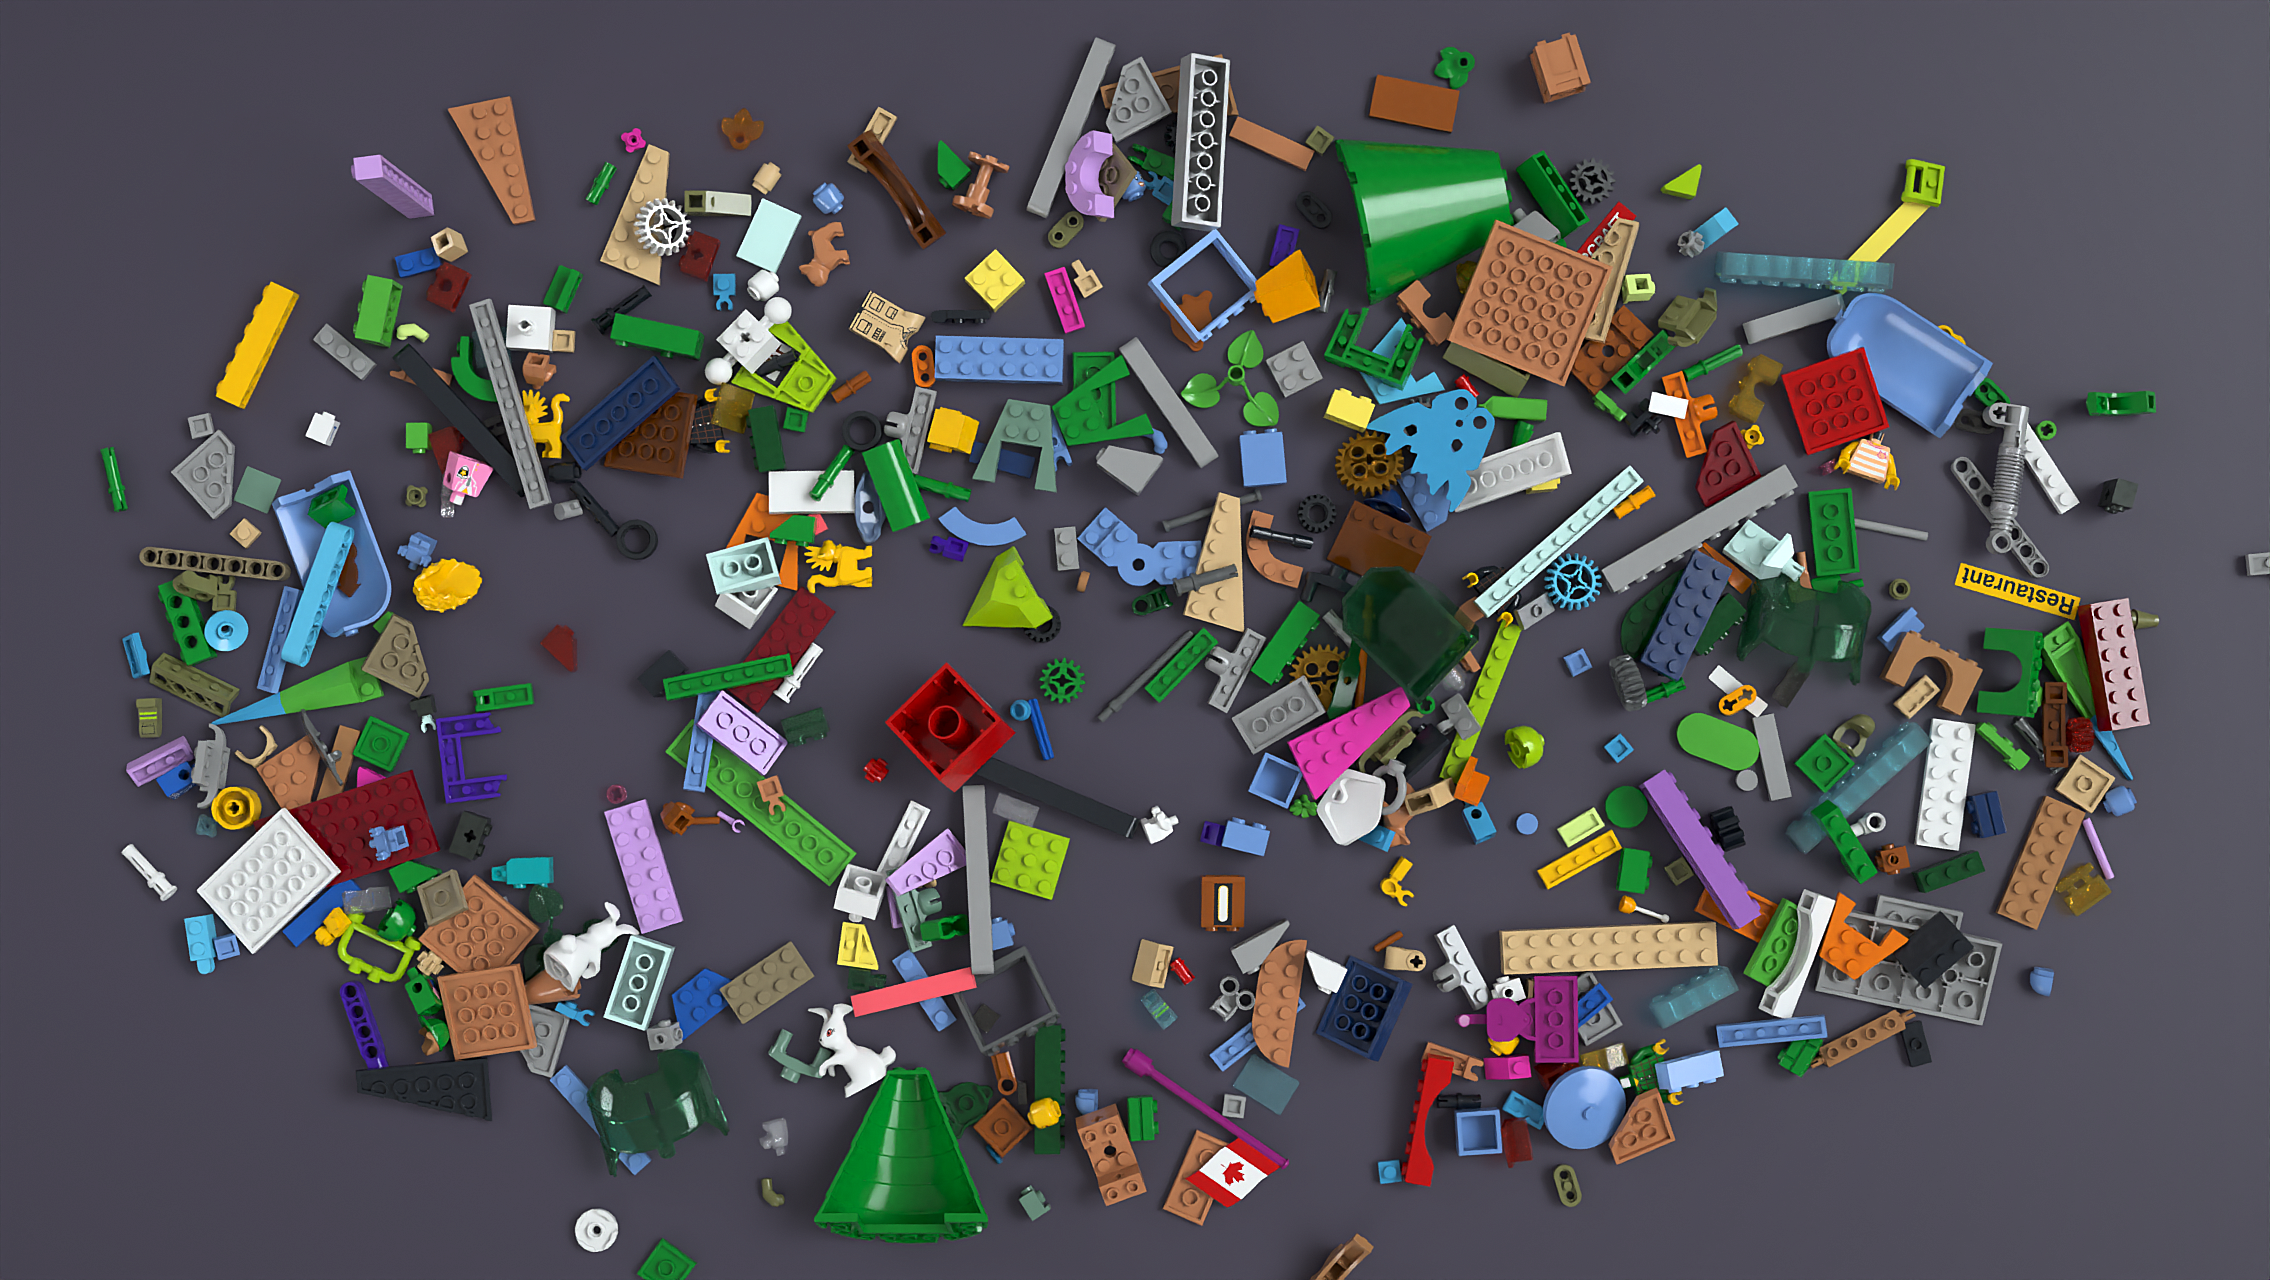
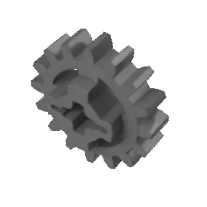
M1591 158L1590 163L1583 159L1582 166L1577 163L1575 166L1577 171L1572 170L1570 173L1574 177L1569 180V183L1574 184L1570 191H1576L1575 198L1581 196L1582 203L1587 199L1590 205H1593L1595 199L1598 203H1601L1602 196L1607 199L1610 196L1608 192L1614 190V187L1610 185L1616 182V179L1611 178L1614 171H1608L1607 169L1610 165L1603 166L1602 159L1598 163H1595L1594 158ZM1587 168H1593V170L1588 173L1585 171L1582 172ZM1601 172L1604 174L1606 180L1602 178ZM1591 177L1595 178L1594 185H1590L1589 179ZM1579 182L1582 183L1584 190L1581 189ZM1595 190H1602L1599 194H1591Z

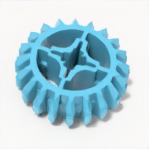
M1578 553L1573 555V560L1570 554L1565 555L1566 561L1560 556L1557 558L1559 565L1553 561L1551 566L1554 570H1546L1548 574H1551V577H1544V580L1550 581L1551 584L1544 587L1545 589H1552L1548 596L1555 595L1556 598L1552 602L1556 604L1560 600V608H1564L1566 603L1568 604L1567 609L1570 611L1573 609V604H1575L1576 610L1581 609L1580 603L1586 608L1589 606L1587 599L1590 602H1594L1595 598L1592 594H1600L1595 587H1602V583H1596V579H1600L1602 576L1594 575V572L1598 571L1599 568L1594 567L1591 569L1590 566L1594 561L1590 560L1586 564L1587 557L1585 555L1581 557L1580 561L1578 560ZM1566 565H1577L1571 575L1563 574L1559 571ZM1582 569L1586 571L1589 577V585L1581 579ZM1575 576V582L1578 583V586L1574 585L1571 588V582L1568 581V578L1572 579ZM1557 578L1565 585L1564 595L1558 590ZM1575 589L1586 591V594L1580 599H1569Z

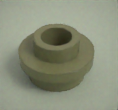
M1895 579L1889 585L1890 595L1897 600L1907 598L1911 592L1910 584L1904 579ZM1898 585L1903 589L1901 593L1896 591Z

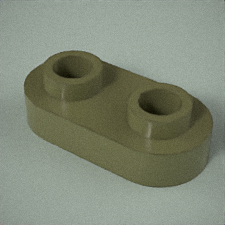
M1076 211L1068 212L1050 230L1048 234L1050 245L1057 249L1064 248L1082 230L1084 226L1082 215ZM1075 218L1077 224L1071 225L1069 223L1070 219ZM1060 233L1062 234L1063 238L1061 240H1056L1055 235Z
M1560 1164L1553 1171L1558 1195L1564 1205L1574 1207L1580 1203L1582 1197L1575 1171L1567 1164ZM1562 1171L1567 1172V1176L1565 1178L1560 1177V1173ZM1572 1191L1573 1197L1568 1199L1566 1197L1567 1192Z

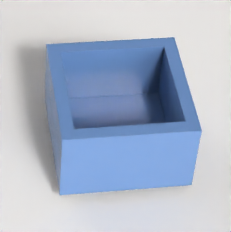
M1265 752L1248 791L1288 809L1301 780L1302 773L1299 767Z
M1232 817V821L1227 820L1221 843L1222 846L1264 856L1270 833L1269 830H1266L1265 825L1253 822L1252 826L1246 825L1245 820Z
M1497 1107L1454 1110L1456 1149L1459 1156L1502 1153L1500 1113Z

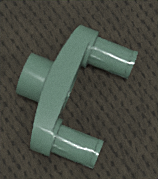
M782 1029L774 1046L771 1045L768 1052L771 1057L784 1065L780 1076L794 1083L798 1082L801 1074L822 1078L823 1076L819 1075V1069L829 1059L831 1051L820 1047L813 1063L808 1065L786 1054L787 1052L785 1051L793 1033Z

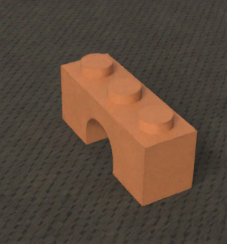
M1417 279L1396 298L1398 300L1397 305L1404 313H1409L1412 317L1410 320L1417 329L1421 328L1426 333L1424 335L1425 339L1431 345L1435 344L1438 347L1447 339L1453 321L1445 312L1437 318H1429L1424 314L1423 304L1431 295Z

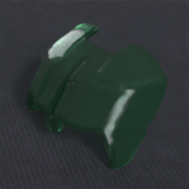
M1783 573L1778 577L1761 580L1756 577L1747 603L1746 620L1741 628L1736 650L1737 657L1740 661L1744 662L1748 653L1764 641L1777 650L1798 656L1797 669L1802 673L1810 672L1814 667L1815 661L1845 662L1850 660L1853 672L1849 673V679L1851 684L1856 686L1857 683L1860 684L1863 646L1872 612L1871 601L1858 586L1841 580L1838 581L1837 593L1833 594L1805 588L1800 584V577L1794 582ZM1819 605L1817 625L1813 627L1815 607Z
M685 1049L667 1050L657 1055L659 1070L653 1074L625 1083L618 1069H614L601 1075L592 1084L586 1093V1102L600 1135L599 1139L610 1175L617 1177V1161L620 1153L636 1154L657 1149L662 1158L668 1159L673 1157L676 1153L673 1143L696 1131L705 1121L720 1129L724 1136L728 1135L730 1129L717 1095L713 1093L711 1079L704 1061L698 1052ZM646 1093L650 1095L656 1113L654 1115L650 1112L645 1096Z

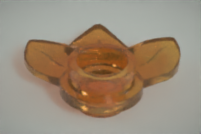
M743 108L736 114L734 119L723 117L721 127L723 133L729 137L732 147L737 150H743L750 145L751 141L758 139L762 135L764 122H753L748 110ZM739 136L744 137L742 143L737 142Z

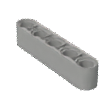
M1840 293L1755 319L1742 325L1748 344H1753L1834 319L1839 310L1845 311L1846 307Z

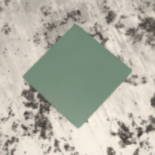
M247 466L233 500L267 514L281 479Z

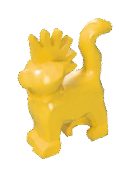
M523 390V407L535 447L537 443H545L546 448L542 452V457L561 458L562 443L560 437L563 411L559 404L561 401L569 402L570 398L564 393L555 395L551 401L553 420L551 422L539 423L538 418L548 415L547 412H543L548 406H542L546 398L543 397L539 400V391L533 396V390H529V395Z
M826 540L821 548L805 547L812 551L804 554L805 556L812 557L806 560V563L816 562L812 569L821 565L820 571L825 567L829 571L833 562L838 563L836 575L832 578L821 574L811 576L807 582V588L810 593H815L816 583H820L825 587L848 585L872 587V567H866L865 570H858L857 560L872 557V546H866L863 550L848 546L842 547L841 544L836 546L833 541Z

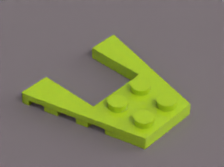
M788 321L783 324H773L768 331L801 353L799 356L800 360L795 362L778 388L756 373L751 374L744 366L740 368L731 383L813 413L837 378Z

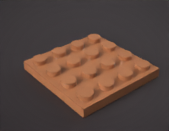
M474 874L462 888L469 909L434 927L429 926L418 939L458 973L510 965L540 930L537 925Z
M520 963L437 977L455 1060L537 1047Z

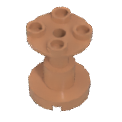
M970 152L968 159L981 167L975 183H970L966 196L954 195L952 205L964 212H972V215L990 219L994 209L985 204L990 192L987 189L992 171L1008 173L1009 166L997 163L998 159L986 155L985 158H981L980 154Z

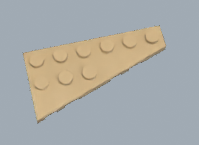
M649 144L600 261L660 286L661 256H658L657 252L651 254L650 248L644 249L645 242H638L641 235L634 234L635 231L639 230V227L634 226V223L640 222L636 218V214H642L640 208L646 207V203L649 201L652 203L654 199L661 201L667 196L666 186L670 154ZM655 212L650 217L649 227L654 224ZM664 224L660 225V227H656L655 229L661 228V230H664ZM650 233L657 242L662 243L656 234Z
M1618 218L1605 236L1603 243L1591 256L1592 259L1612 266L1613 269L1584 337L1586 340L1605 344L1639 229V222Z
M1218 492L1195 573L1201 574L1235 564L1238 577L1202 586L1196 592L1194 590L1189 591L1183 615L1244 632L1240 498Z

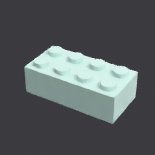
M631 935L604 1018L644 1031L648 1029L675 947L640 935Z

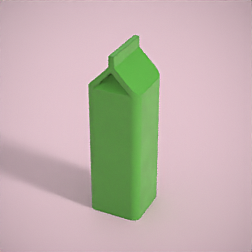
M1492 396L1484 404H1478L1476 408L1487 409L1494 419L1545 422L1547 400Z

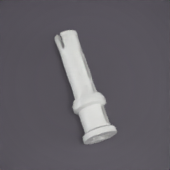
M812 642L793 669L794 676L784 677V682L773 693L789 703V698L796 689L801 687V680L821 652H823V649Z
M133 844L128 845L121 852L148 880V886L156 890L161 896L160 899L162 901L167 900L177 891V887L172 886L165 879V874L158 872Z

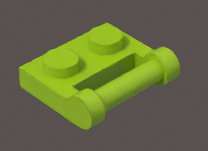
M1915 159L1907 160L1905 165L1907 169L1905 190L1902 192L1901 200L1907 203L1915 202L1938 207L1941 204L1945 166ZM1916 170L1921 171L1918 193L1913 192Z

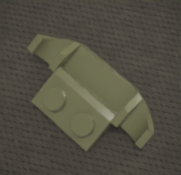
M1706 287L1703 299L1698 298L1697 300L1680 295L1676 296L1658 320V327L1674 331L1676 334L1674 338L1668 337V344L1680 347H1687L1693 343L1698 344L1717 318L1716 290Z
M1407 709L1356 760L1359 772H1366L1364 764L1368 758L1374 762L1379 760L1385 766L1389 763L1390 759L1395 760L1397 754L1404 748H1407L1416 737L1410 730L1412 727L1407 721L1415 716L1422 718L1424 715L1417 710Z

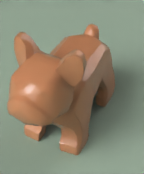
M841 222L829 223L816 231L808 232V235L812 238L814 258L809 264L799 266L801 274L806 275L809 281L817 287L826 284L830 271L838 265H850L847 250H835L831 244L834 237H844Z
M1408 783L1406 795L1415 791ZM1383 800V805H1382V806H1383V807L1389 806V805ZM1405 801L1396 812L1390 815H1382L1384 827L1396 832L1390 847L1410 844L1405 834V825L1414 816H1410Z

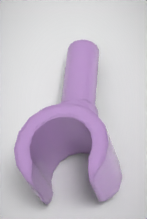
M721 811L717 813V816L732 825L735 832H741L734 825L737 822L745 825L742 819H733Z

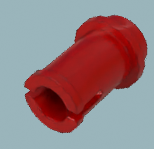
M1463 374L1454 381L1456 388L1468 390L1475 398L1480 394L1468 380L1469 376L1466 377Z
M1178 957L1169 964L1171 966L1170 970H1174L1183 984L1186 985L1195 976L1184 964L1185 960H1181Z

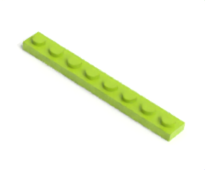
M1502 620L1468 702V707L1481 728L1521 632L1519 626L1512 623L1505 628V620ZM1480 731L1465 741L1456 732L1438 777L1443 779L1452 777L1453 783L1458 784Z

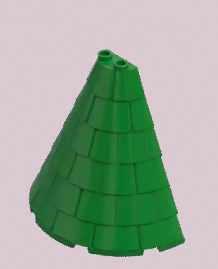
M896 1067L893 1070H888L872 1104L863 1118L864 1121L851 1142L850 1150L826 1193L824 1202L814 1217V1222L822 1229L827 1228V1225L830 1226L832 1233L867 1241L874 1240L875 1236H879L880 1239L885 1240L887 1243H937L939 1237L954 1241L981 1233L982 1228L986 1229L988 1226V1216L979 1199V1194L959 1149L958 1141L949 1124L948 1116L939 1099V1094L930 1071L923 1067H917L914 1070Z

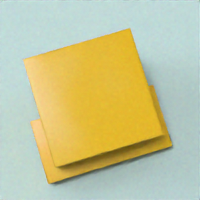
M943 407L935 409L927 442H930L929 448L947 453H952L953 449L958 452L971 454L979 421L962 415L960 411Z

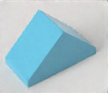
M1724 208L1697 228L1694 233L1697 231L1703 236L1701 240L1705 242L1703 248L1705 250L1737 226L1738 222L1729 210Z

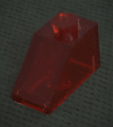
M453 426L428 434L442 475H445L450 451L461 454L463 450V435Z
M557 624L540 644L570 672L575 673L578 670L577 639L573 637L575 633L567 625Z

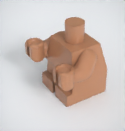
M529 352L524 360L522 367L523 376L526 383L533 384L534 389H540L556 373V365L549 364V355H538L537 353Z

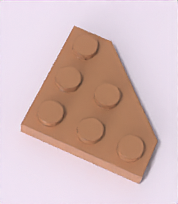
M307 735L256 769L280 807L289 810L312 802V795L319 773L318 768L322 758Z
M1657 1088L1636 1096L1608 1145L1616 1165L1675 1141Z

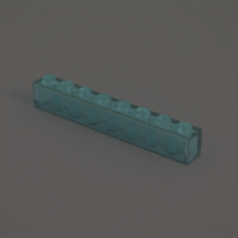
M1905 722L1898 728L1899 733L1896 736H1890L1882 743L1883 747L1878 752L1876 750L1872 751L1866 757L1867 761L1862 766L1861 764L1855 766L1850 771L1852 775L1847 779L1843 778L1835 784L1836 789L1831 793L1827 792L1820 797V803L1817 806L1828 799L1839 807L1846 819L1932 743V739L1916 722ZM1813 806L1803 813L1804 817L1799 822L1797 820L1792 822L1787 827L1789 831L1785 833L1786 837L1803 854H1807L1827 836L1810 812L1816 808Z

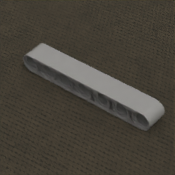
M1135 337L1120 347V353L1198 466L1203 468L1219 457L1138 338Z

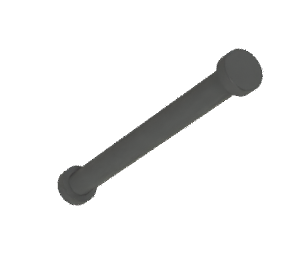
M1259 488L1255 489L1253 493L1238 497L1240 498V506L1256 500L1258 502L1262 501ZM1214 506L1170 521L1163 520L1166 533L1170 532V529L1211 516Z

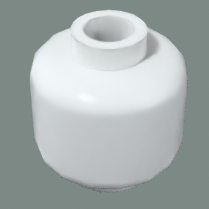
M760 270L748 280L749 287L747 290L756 301H767L778 292L779 285L777 282L779 278L772 271Z

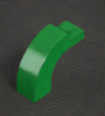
M1665 329L1648 342L1611 378L1624 394L1629 392L1655 365L1676 347L1668 344L1667 339L1671 336Z
M461 336L460 342L457 343V354H460V357H451L452 370L456 380L470 395L485 402L498 404L492 380L480 378L474 370V339L468 336Z
M2088 392L2086 407L2089 410L2090 416L2156 413L2155 392Z

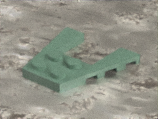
M1008 399L973 479L995 483L1002 442L1042 448L1035 489L1057 493L1051 406Z

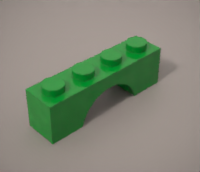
M1827 799L1810 811L1819 827L1837 848L1842 858L1840 861L1851 878L1862 884L1878 873L1838 806Z

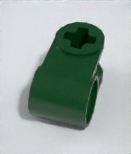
M1166 585L1135 598L1131 605L1132 612L1136 616H1145L1173 606V602H1170L1167 596ZM1144 601L1147 605L1146 611H1137L1135 608L1136 602Z

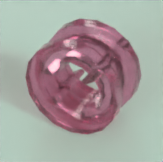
M1836 458L1818 467L1823 470V476L1835 471Z
M612 785L607 790V798L611 803H622L627 798V790L622 785ZM616 788L620 789L621 799L620 797L617 800L614 799L612 791H616Z

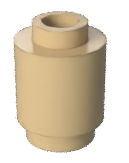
M771 162L768 165L764 163L754 177L752 186L765 195L768 191L771 192L781 177L779 173L780 168Z

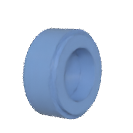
M1523 813L1517 818L1516 827L1522 834H1532L1538 827V821L1534 815Z

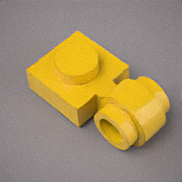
M340 907L334 908L323 921L325 926H321L315 931V939L320 945L327 947L335 941V938L342 936L352 922Z

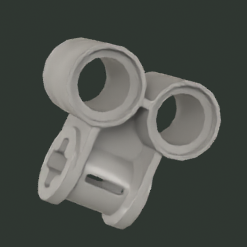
M1226 975L1220 981V989L1223 994L1213 1002L1209 1009L1216 1011L1226 1023L1238 1007L1242 1010L1251 1009L1255 1004V997L1249 989L1238 991L1239 982L1237 978L1233 975ZM1227 980H1232L1235 983V988L1231 991H1227L1223 987L1224 982ZM1243 994H1248L1251 997V1002L1247 1005H1243L1239 1001Z

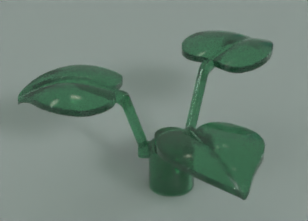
M534 885L531 890L529 911L537 922L543 923L548 919L550 922L547 927L548 932L543 936L544 945L534 944L524 954L523 962L525 979L527 981L545 970L543 958L545 951L556 941L561 940L563 936L561 930L553 929V917L560 915L563 911V898L554 889L541 885ZM590 919L583 924L584 933L572 935L577 937L585 934L591 925L600 923L603 920ZM618 937L612 941L609 947L602 949L601 954L617 943Z

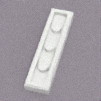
M911 800L877 872L886 874L887 870L902 866L905 863L930 809Z

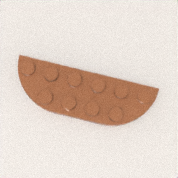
M1304 939L1284 942L1273 949L1266 957L1259 970L1252 1016V1032L1260 1051L1272 1062L1288 1068L1307 940Z

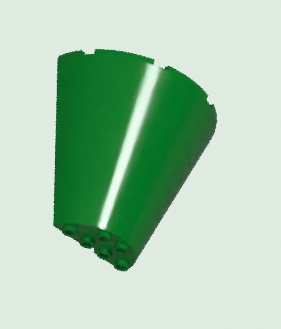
M1350 139L1334 141L1338 160L1343 162L1349 177L1365 250V265L1368 276H1366V290L1370 305L1390 297L1412 285L1417 279L1420 281L1484 247L1495 220L1514 226L1513 217L1509 209V202H1512L1510 190H1506L1507 173L1505 169H1501L1498 152L1495 153L1493 150Z

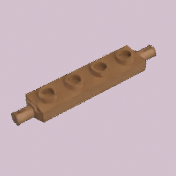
M1910 1009L1902 1014L1893 1010L1820 1047L1818 1050L1819 1056L1814 1058L1811 1064L1816 1061L1818 1062L1811 1065V1068L1814 1069L1823 1063L1830 1068L1905 1030V1022L1916 1017L1913 1010Z

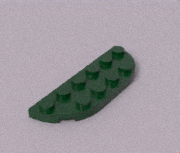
M1684 569L1671 574L1627 611L1622 621L1620 637L1621 647L1625 655L1628 654L1631 658L1635 659L1645 650Z

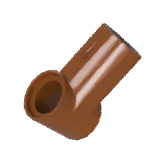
M1009 1051L991 1056L999 1091L1004 1095L1013 1094L1017 1090L1018 1081L1015 1077ZM1005 1079L1013 1081L1014 1087L1012 1090L1007 1091L1003 1088L1002 1083Z

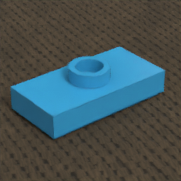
M139 632L122 638L133 678L137 679L150 674L146 660L147 653L142 646Z
M1511 1090L1502 1109L1540 1130L1544 1124L1543 1107Z

